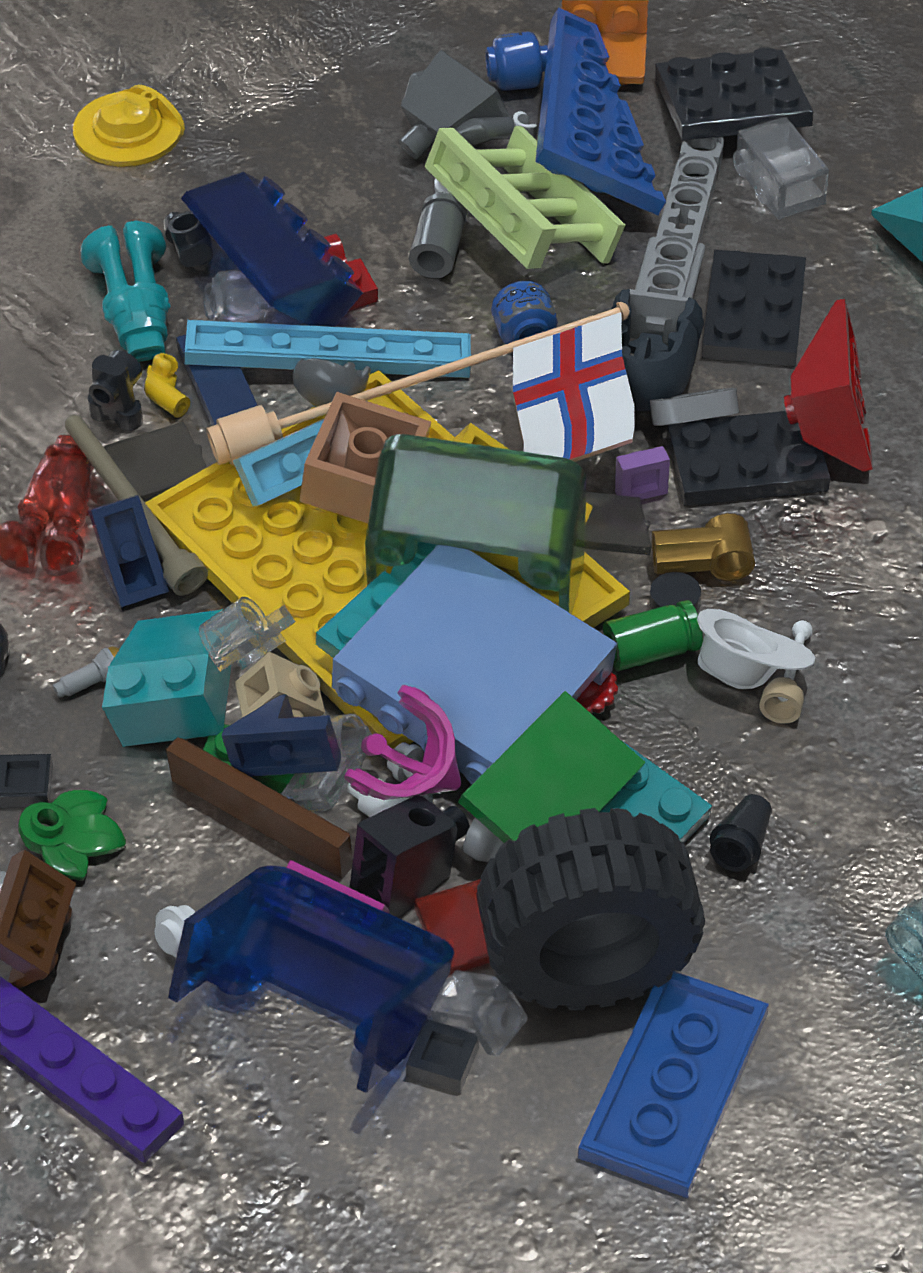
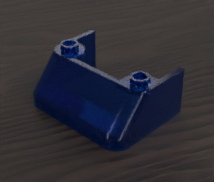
M263 866L254 870L184 920L168 999L178 1003L206 981L216 985L222 992L233 996L245 995L269 982L358 1024L353 1044L364 1057L356 1089L367 1093L409 1055L449 975L454 957V949L449 942L435 934L299 872L282 866Z

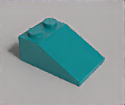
M235 608L137 621L108 666L102 709L123 747L173 741L177 737L189 739L218 735L224 730L238 618Z

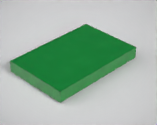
M564 691L462 794L458 802L503 843L508 839L515 841L518 839L521 830L532 824H535L537 827L548 823L549 817L564 813L565 817L580 814L581 809L596 808L600 813L642 769L646 762L571 695Z

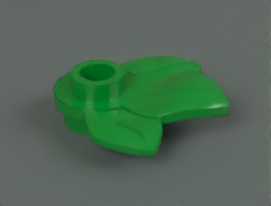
M89 790L64 792L52 803H34L23 810L18 822V831L24 845L31 851L42 854L46 864L74 880L85 879L88 869V857L106 855L123 850L126 845V839L118 824L103 814L108 799L97 792Z

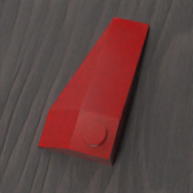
M844 298L835 301L791 375V395L784 396V404L790 425L799 424L803 441L864 472L873 470L871 441L868 428H862L864 414L867 413L860 379L862 378L857 343Z

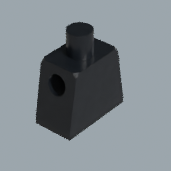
M417 795L358 823L349 888L386 905L390 912L383 926L387 928L447 880L451 874L455 843L467 834L470 827L467 817L455 806H450L441 811L424 796Z

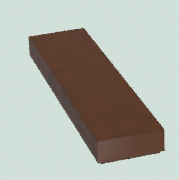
M177 737L166 749L171 778L176 784L341 879L352 869L353 856L350 833L183 738Z

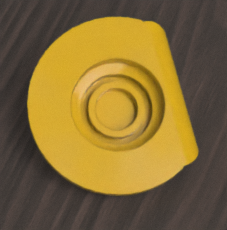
M134 85L129 89L99 97L81 109L73 123V137L78 149L88 158L105 165L129 167L147 164L168 154L181 139L180 137L184 133L185 126L180 113L162 94L145 85Z

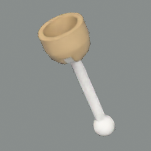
M800 620L793 625L792 634L795 637V641L804 645L805 640L811 637L813 630L809 622ZM785 670L784 677L773 679L763 690L759 707L762 714L773 722L791 723L796 721L801 714L804 693L797 686L796 681H794L796 670Z

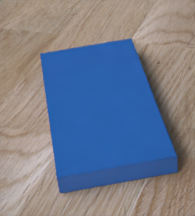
M673 971L670 981L659 988L654 985L578 1147V1158L688 1198L766 1020L769 1004Z

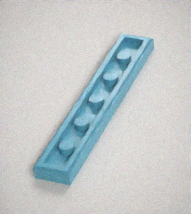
M187 320L185 364L294 370L299 360L315 358L328 360L341 366L348 362H353L356 370H364L368 366L371 368L370 373L379 370L383 374L415 375L471 356V334L203 320ZM471 366L440 377L470 378Z

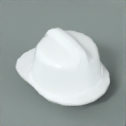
M706 609L700 611L698 615V625L705 633L698 657V665L701 669L727 685L738 689H753L763 685L777 669L805 670L814 666L816 657L812 651L793 639L758 627L736 614L720 609Z

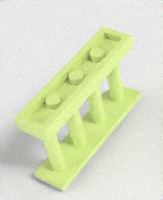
M522 126L514 127L506 149L482 150L474 149L454 128H439L425 168L526 269L541 268L550 244L581 242L602 264L610 263L625 224L580 181L564 174L551 173L543 165L536 163L538 141ZM494 167H503L510 174H500ZM520 192H529L535 199H526ZM545 217H555L562 225H553Z

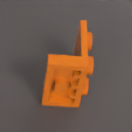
M562 0L563 10L598 26L609 55V59L606 62L607 69L610 74L617 75L620 85L643 84L645 82L648 0Z

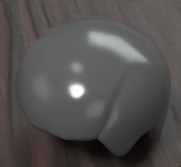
M315 358L301 359L293 370L292 378L298 393L313 406L318 407L332 402L336 392L351 396L365 391L371 368L366 366L364 370H356L353 362H348L341 366L328 360Z

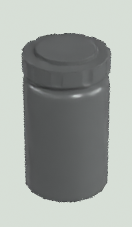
M434 193L425 199L408 260L415 272L425 277H444L452 271L468 212L450 193Z

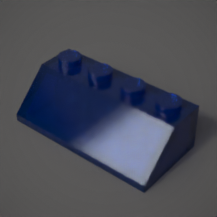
M241 172L184 193L181 200L270 307L309 326L335 327L363 294L361 289L351 279L354 271L337 256L330 255L328 252L331 247L330 243L318 232L310 228L308 229L304 225L308 218L291 203H285L282 199L286 194L285 191L270 178L264 176L260 181L245 172Z

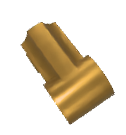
M721 514L710 519L705 527L652 531L653 566L656 574L711 570V573L718 579L734 581L748 576L755 567L748 523L740 515Z

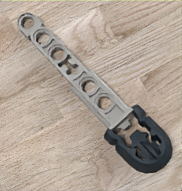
M722 136L682 142L680 156L677 160L656 237L649 238L635 290H621L615 296L612 309L617 308V302H624L630 310L628 318L622 321V357L634 402V411H651L650 400L671 399V397L681 395L692 373L704 326L702 308L692 298L706 246L701 243L716 185V177L719 174L722 163ZM706 148L710 149V151H699L695 149ZM699 174L703 175L704 177H690L687 175ZM693 201L697 202V204H683L679 202ZM679 223L687 224L684 229H679ZM665 256H679V257H683L684 259H681V260H669V259H666V258H663V257H665ZM670 284L676 287L672 289H663L656 287L655 285Z

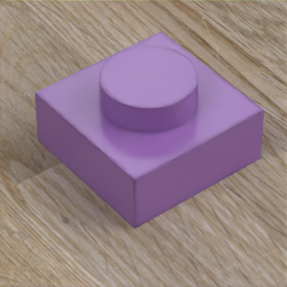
M663 446L616 457L615 492L621 504L668 494L670 459Z

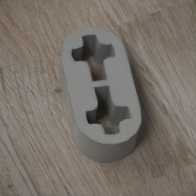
M737 388L714 389L671 397V399L650 400L652 425L676 424L739 413Z

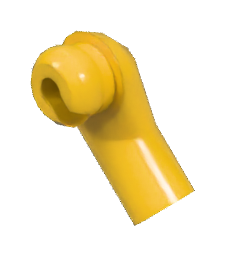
M160 353L154 357L153 365L147 368L144 391L150 400L175 418H180L188 411L191 401L189 397L175 388L177 380L175 372L179 366L176 358L169 354Z

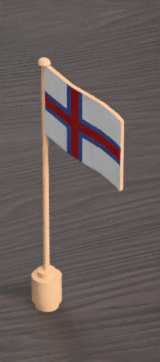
M617 302V308L351 396L367 401L513 352V398L524 444V460L544 473L633 442L635 428L634 402L622 357V321L628 318L630 310L624 302ZM332 402L279 420L274 411L266 413L262 405L216 419V425L207 427L206 432L217 464L222 465L229 462L231 466H234L233 460L283 438L281 429L327 414Z

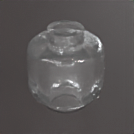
M252 269L219 271L213 277L212 282L205 286L203 294L204 311L206 317L211 321L265 324L269 313L275 310V290L272 285H267L264 276L259 271Z

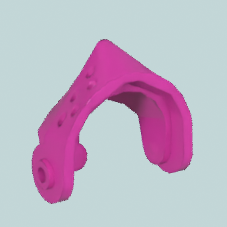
M402 685L398 691V695L401 697L399 704L426 724L428 739L423 761L419 762L389 747L383 735L371 734L366 736L361 743V748L366 755H381L397 766L413 773V775L400 784H389L356 768L355 770L348 769L344 778L357 792L381 800L456 791L461 786V779L456 760L455 737L448 717L437 703L429 699L430 697L418 688Z

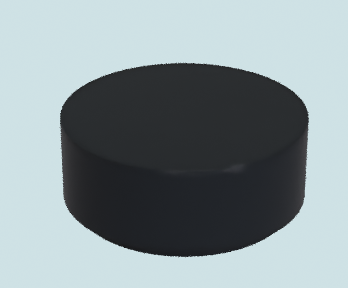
M669 572L660 575L651 584V609L666 605L676 606L677 602L690 600L698 612L701 588L699 583L690 575L681 572Z

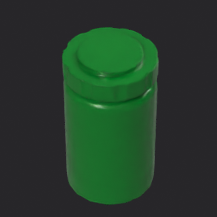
M685 600L677 602L676 606L666 605L605 621L603 624V634L617 643L613 668L616 671H622L682 655L686 651L701 650L703 631L698 625V613L692 602Z

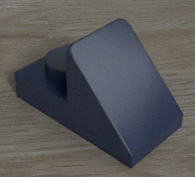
M139 495L88 510L102 554L97 559L119 606L123 607L169 592L167 582L163 578L161 563Z
M287 694L274 698L224 728L222 733V739L231 766L250 777L338 771L342 759L330 715L294 718Z

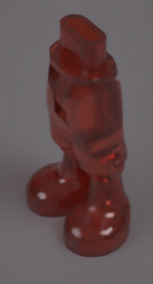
M70 435L58 436L55 444L46 448L42 459L32 475L26 494L17 506L20 521L8 520L0 524V561L18 572L31 574L34 571L39 557L42 533L51 523H53V526L45 532L40 546L41 566L46 574L49 576H61L72 572L79 566L83 558L85 543L77 531L83 527L89 516V507L87 505L94 467Z

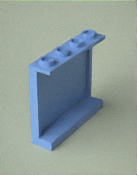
M446 536L333 658L332 688L343 701L352 706L359 705L376 716L387 730L395 734L402 733L420 745L424 752L428 739L426 724L399 704L401 697L398 695V691L402 685L418 688L430 697L429 699L437 703L448 717L455 737V753L459 772L464 774L470 784H473L564 691L576 700L592 681L601 685L612 672L617 643Z

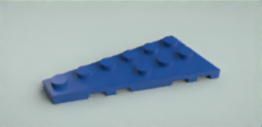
M558 7L550 22L535 162L543 165L551 173L564 174L584 183L585 186L595 192H605L658 216L666 204L663 193L655 190L652 181L656 175L652 165L644 163L640 151L644 144L627 101L619 100L617 91L621 85L617 75L610 74L607 69L606 62L609 59V55L598 26Z

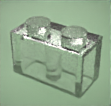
M787 117L738 131L737 151L733 155L735 169L740 177L746 178L754 188L758 200L763 205L766 204L778 220L826 204L829 169Z

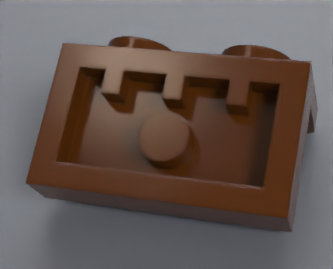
M26 850L11 857L0 890V960L12 967L8 982L17 989H21L36 980H43L55 967L58 959L57 944L61 931L68 923L72 914V907L69 905L76 886L74 881Z

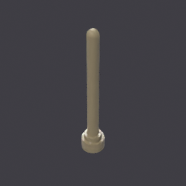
M78 415L69 416L65 421L67 432L116 498L121 500L139 495L84 420ZM140 497L156 551L164 561L162 565L164 570L163 578L176 595L183 596L194 592L206 581L208 569L195 553L179 549Z

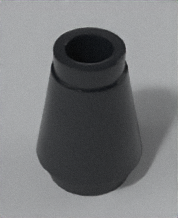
M756 794L746 795L712 830L710 834V853L715 862L721 867L730 871H743L757 863L760 859L768 823L772 814V807L764 797Z

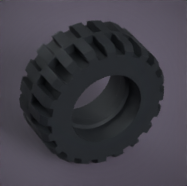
M596 808L581 809L578 815L565 817L564 813L549 817L548 823L539 827L532 824L520 831L517 840L511 841L508 839L498 849L495 858H491L484 869L481 881L477 887V902L490 966L494 970L496 978L518 997L528 1002L535 999L542 1007L556 1009L558 1005H566L569 1010H585L587 1005L599 1004L600 1008L616 1005L615 1001L629 997L630 1000L641 997L645 995L646 989L654 985L659 988L670 981L674 970L682 971L689 963L693 953L696 952L704 934V910L685 844L680 842L679 836L663 823L659 824L654 818L642 813L634 817L626 809L611 808L610 812L599 813Z

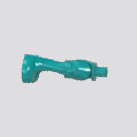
M135 220L127 222L123 227V239L128 257L132 262L135 285L130 286L127 283L121 261L119 237L113 226H103L89 234L81 245L80 253L81 262L86 269L92 273L104 274L108 294L104 297L102 303L104 319L112 324L118 335L120 346L127 350V353L136 358L138 362L154 359L157 354L166 352L164 345L168 337L166 317L171 304L165 288L156 283L153 271V264L161 260L167 246L164 236L156 226Z

